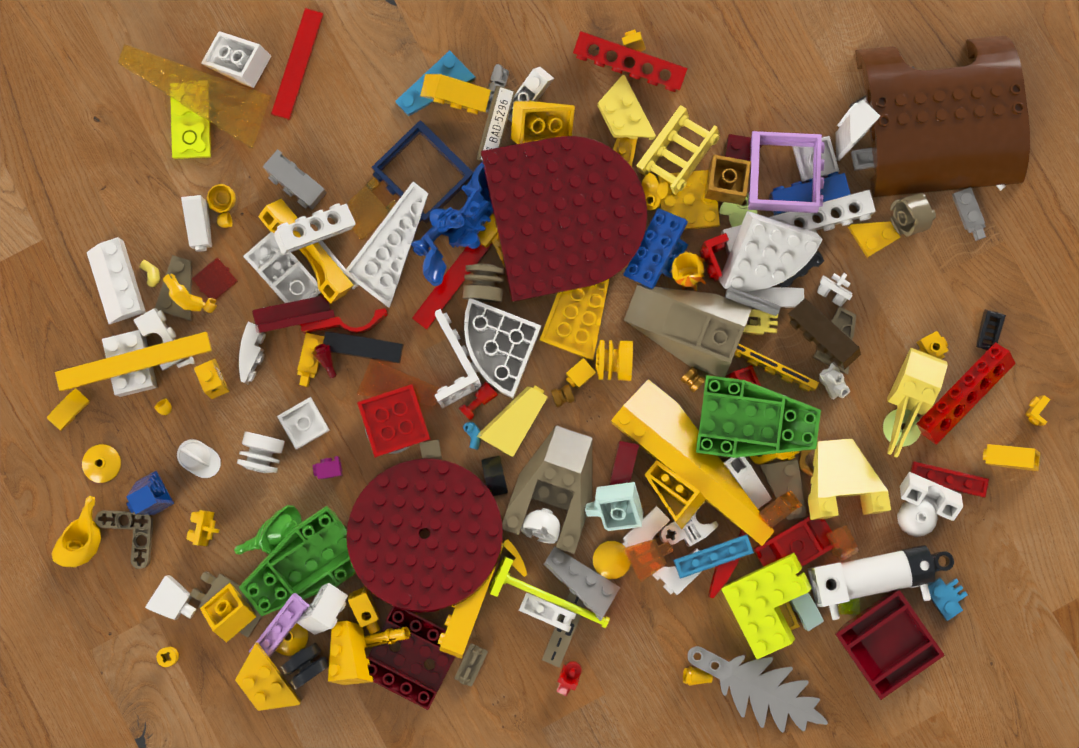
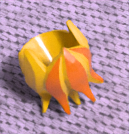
M687 251L674 259L671 270L672 277L676 283L682 285L683 290L685 287H693L694 291H697L698 282L706 284L702 277H705L703 265L705 260L697 254L688 253Z

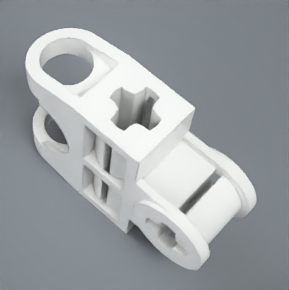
M695 512L681 530L671 516L673 522L664 526L660 530L659 536L664 544L673 545L684 539L687 546L690 547L706 538L719 525L717 521L711 524L699 523ZM667 530L674 532L673 540L666 538Z

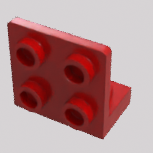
M726 233L705 241L699 251L701 258L707 262L709 267L707 268L708 276L710 279L713 278L714 282L719 281L723 276L714 254L726 247L725 245L729 241Z

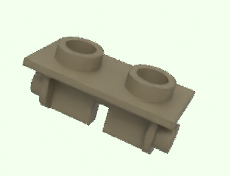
M470 643L454 679L458 680L461 684L472 687L488 651Z

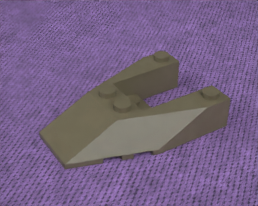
M555 426L520 472L502 522L503 530L520 534L532 498L568 511L556 548L575 553L587 517L585 512L586 504L592 501V437Z

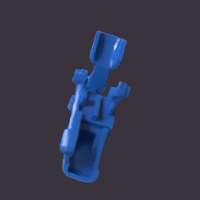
M483 161L475 169L467 186H462V190L467 195L465 205L460 210H455L451 207L447 210H432L429 216L432 227L420 240L411 243L413 251L417 255L426 256L423 262V274L433 286H438L442 283L443 275L447 268L442 260L443 255L434 241L440 235H445L449 237V244L452 248H455V246H468L475 249L480 245L478 233L486 229L484 227L486 221H491L489 217L492 215L493 209Z

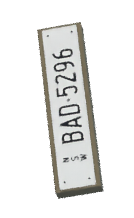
M496 86L478 150L477 160L482 161L481 151L500 148L515 91Z

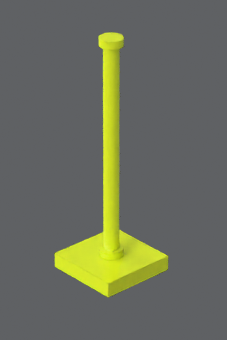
M503 556L488 590L491 595L498 597L502 585L508 583L597 622L603 628L607 627L610 617H603L600 621L595 613L511 577L508 572L513 560Z

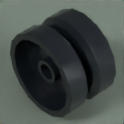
M316 642L290 657L289 661L280 667L285 675H290L296 670L299 672L290 680L295 690L329 667V661L326 657H321L315 662L313 661V658L321 653V649Z

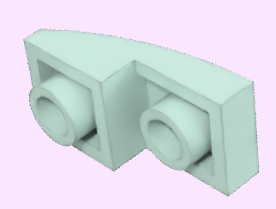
M809 593L789 601L793 610L798 614L805 630L810 631L824 622Z

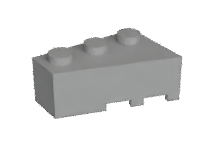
M278 149L263 166L270 175L268 179L275 185L281 184L284 187L283 191L290 197L293 195L299 199L297 202L305 209L309 207L313 210L327 193L322 186L300 170L295 163L285 158Z

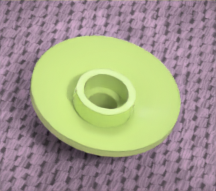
M897 409L891 411L883 422V432L889 442L891 441ZM905 410L902 424H906L911 412L910 410ZM917 415L902 447L916 442L921 434L916 425L920 420ZM900 429V432H899V436H898V440H897V442H896V445H897V443H898V441H899V438H900V436H901V434H902V431H903L902 429Z

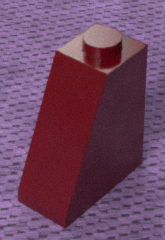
M624 441L618 442L609 485L631 482L639 447L638 444Z

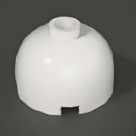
M922 500L919 506L906 501L902 504L897 514V519L902 531L908 535L920 537L933 531L936 527L938 516L934 506L927 500Z
M542 508V510L530 512L526 516L521 532L529 538L532 535L538 537L537 541L554 544L558 540L561 526L551 510Z

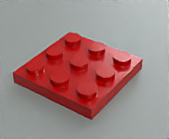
M413 384L357 402L375 458L431 440Z

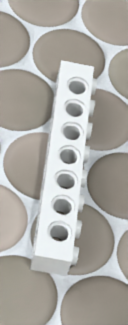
M870 190L823 202V206L819 207L818 213L786 212L768 218L794 225L795 220H799L803 223L804 229L817 233L816 230L824 229V231L834 229L835 225L842 224V226L850 225L853 223V220L859 218L860 221L872 218L871 215L876 210ZM849 205H854L857 208V213L850 212ZM831 210H836L839 213V218H833ZM818 215L821 218V223H815L812 216ZM741 225L724 229L721 232V235L726 233L729 238L725 245L727 255L731 252Z

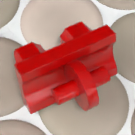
M571 661L567 665H563L557 680L559 686L556 691L567 696L571 689L575 691L582 672V667L579 663Z

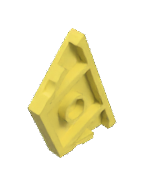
M622 75L598 102L597 106L613 138L628 137L630 139H638V137H644L654 140L656 135L625 75Z

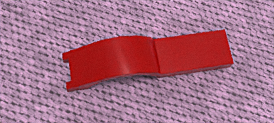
M386 308L375 310L372 320L363 327L354 328L347 326L340 317L300 324L301 331L306 334L343 327L351 333L362 334L373 329L388 316Z

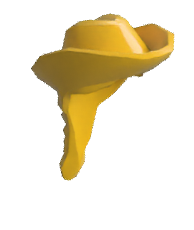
M89 496L86 498L85 506L79 518L71 522L56 541L51 553L52 559L56 564L63 567H78L89 562L97 553L101 534L100 528L92 518L95 497Z

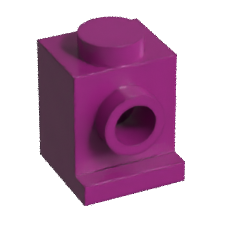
M334 457L335 461H332V458L320 459V463L313 465L314 476H317L320 480L343 476L340 457Z

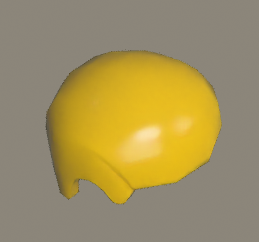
M218 184L208 191L207 202L210 209L217 213H224L234 207L236 195L229 186Z

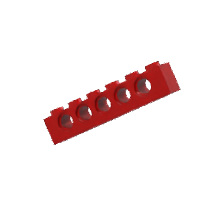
M580 31L573 51L574 54H577V59L587 61V58L594 60V64L603 68L605 64L612 66V71L621 74L623 71L629 72V77L638 80L641 77L648 79L647 83L658 86V83L666 85L665 89L676 92V89H681L688 69ZM593 44L599 47V53L596 56L591 55L589 52V48ZM609 51L617 53V59L614 62L607 59ZM627 57L634 58V67H626L625 59ZM645 63H650L653 66L652 73L645 74L642 67ZM663 69L670 71L671 77L669 80L661 79L660 72Z
M995 342L916 423L922 435L937 445L1016 364L1010 351Z

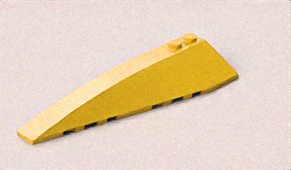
M648 379L611 420L612 424L653 458L698 489L708 503L763 546L773 534V528L718 455L696 453L699 430L681 406Z

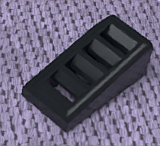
M984 309L976 347L988 350L995 342L998 344L1006 317L1005 314ZM990 317L997 318V322L989 320ZM987 325H993L995 329L987 328ZM985 332L993 333L994 335L993 337L987 336ZM983 339L992 341V344L983 343Z

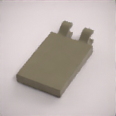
M204 572L200 579L211 584V588L207 594L197 588H193L190 596L201 601L199 608H201L227 584L231 583L256 615V618L239 632L247 638L250 637L262 616L239 589V584L221 573L216 578L209 572Z

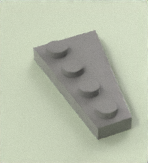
M554 546L544 565L561 582H564L570 588L569 590L574 595L576 594L583 601V604L588 609L590 608L601 621L620 587Z

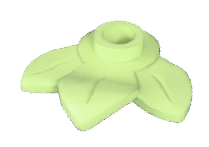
M748 193L745 198L746 205L723 202L720 207L719 213L729 215V222L732 227L742 225L747 211L757 214V210H748Z

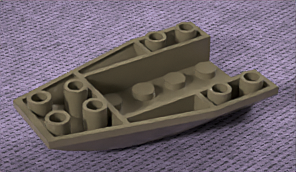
M637 284L624 321L688 366L717 377L725 378L752 307L718 294L663 287L651 289Z

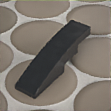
M325 331L323 344L330 345L331 352L400 363L403 344Z

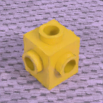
M938 331L916 342L920 348L919 351L939 359L944 358V353L949 351L947 341L939 335Z

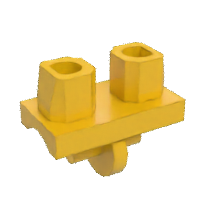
M199 510V512L191 513L190 520L197 523L196 530L188 531L186 539L193 542V545L208 546L209 539L212 540L213 532L219 533L220 529L214 528L216 522L213 520L215 512Z

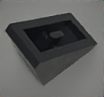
M500 456L482 459L486 485L492 495L498 496L508 493Z

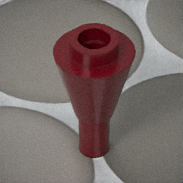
M317 345L312 352L313 356L326 369L329 378L336 377L337 374L332 366L330 345Z

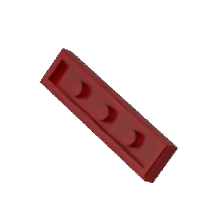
M912 462L910 472L952 491L986 498L988 478Z

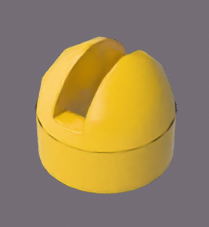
M229 212L222 213L217 217V224L220 227H232V217Z
M166 398L160 400L154 407L161 415H168L172 410L171 403Z

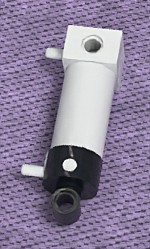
M922 545L878 556L807 569L815 605L817 607L829 606L832 620H837L840 618L837 604L864 596L920 586L923 601L931 600L928 584L935 582V572L950 570L954 565V558L946 551L936 552L931 555L927 546ZM941 556L946 559V564L943 567L938 563ZM827 580H829L831 583V587L829 590L826 588Z

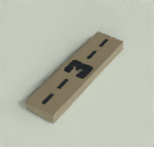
M570 591L566 601L584 608L583 601ZM560 614L558 621L563 623L565 615ZM576 614L575 619H572L569 632L558 627L554 628L542 661L560 668L581 615Z

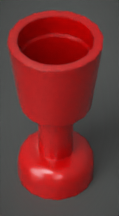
M486 381L475 393L477 397L468 406L463 404L458 408L469 420L474 417L473 411L481 403L486 405L498 396Z

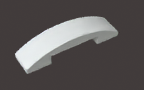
M770 287L756 291H742L785 308H795L804 299V288Z

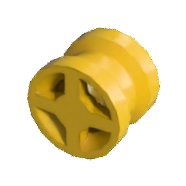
M170 646L159 650L156 656L158 664L162 667H170L176 664L179 659L177 649Z

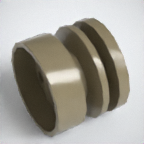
M490 264L466 265L465 271L472 272L473 275H465V279L473 281V284L464 285L463 299L469 300L471 298L481 302H502L503 289L495 287V283L504 282L503 278L496 277V275H505V269Z

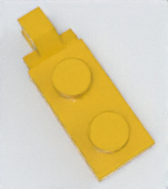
M310 333L305 334L297 369V375H301L299 383L301 386L308 387L310 378H315V375L318 373L320 363L313 356L312 352L317 345L323 344L324 336Z

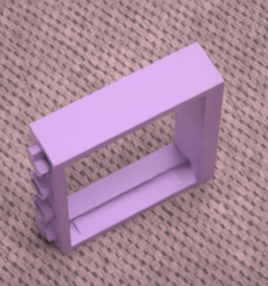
M752 131L748 210L818 213L819 207L823 206V195H820V189H823L824 177H821V171L824 170V159H821V153H824L825 145L824 142H821V134ZM760 145L813 147L812 202L758 199Z

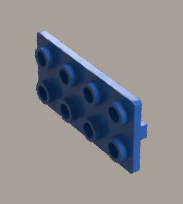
M658 208L644 234L639 249L626 268L624 276L651 289L655 287L661 273L672 278L671 270L674 259L684 253L688 247V244L680 239L688 221Z

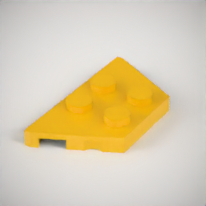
M256 642L235 679L240 688L258 711L301 704L300 698L260 644Z

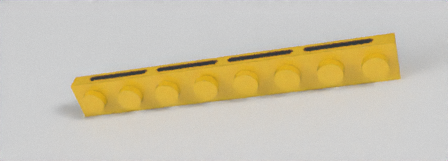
M741 344L737 346L734 357H743L747 359V363L755 367L760 365L765 368V372L771 375H775V373L781 375L782 380L791 384L795 382L804 391L816 390L819 382Z

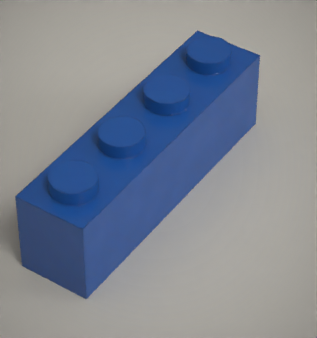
M839 172L828 174L827 178H824L823 189H820V195H823V202L851 195L845 173L839 174ZM813 178L802 184V181L795 182L788 188H784V186L776 187L770 193L769 199L812 202ZM773 211L774 216L786 213L784 211Z

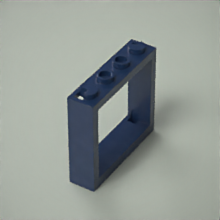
M420 120L372 166L374 172L372 175L379 182L383 181L387 185L386 189L393 196L397 194L401 198L404 192L382 170L421 134L464 176L426 214L422 212L419 222L423 220L427 224L430 221V212L434 209H442L462 190L463 185L466 186L469 183L474 172Z

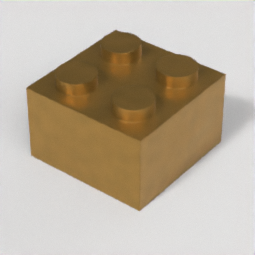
M713 154L709 163L704 198L742 205L747 194L751 161Z

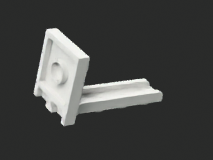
M441 309L435 312V316L468 375L466 378L464 376L454 381L455 384L450 387L444 386L437 390L435 397L443 409L478 390L482 385L476 374L479 372L474 362L470 363L467 358L470 355L465 345L460 346L458 342L461 338L457 330H452L449 326L452 322L447 312L443 314Z

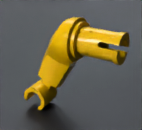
M171 273L170 276L167 274L163 278L164 283L170 290L169 296L184 310L201 311L203 308L206 312L212 313L217 307L215 305L216 300L213 298H208L206 303H204L201 297L189 294L185 286L179 284L174 274Z

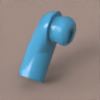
M466 422L463 429L471 437L469 448L478 450L481 439L477 435L480 429L475 423Z

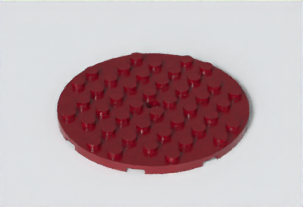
M424 458L405 461L377 475L358 496L347 525L349 557L362 583L377 598L391 604V606L413 612L439 611V609L452 605L455 606L476 593L488 580L496 566L503 543L501 515L490 490L476 475L466 468L440 459ZM425 529L429 530L430 536L422 539L419 533Z

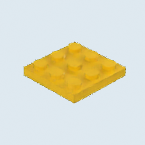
M708 170L693 171L687 179L684 189L682 191L679 190L676 195L671 190L670 186L672 183L657 175L659 184L664 182L669 184L668 195L661 200L660 209L686 219L688 223L685 229L720 226L718 201L704 198ZM670 173L675 177L679 175V173Z

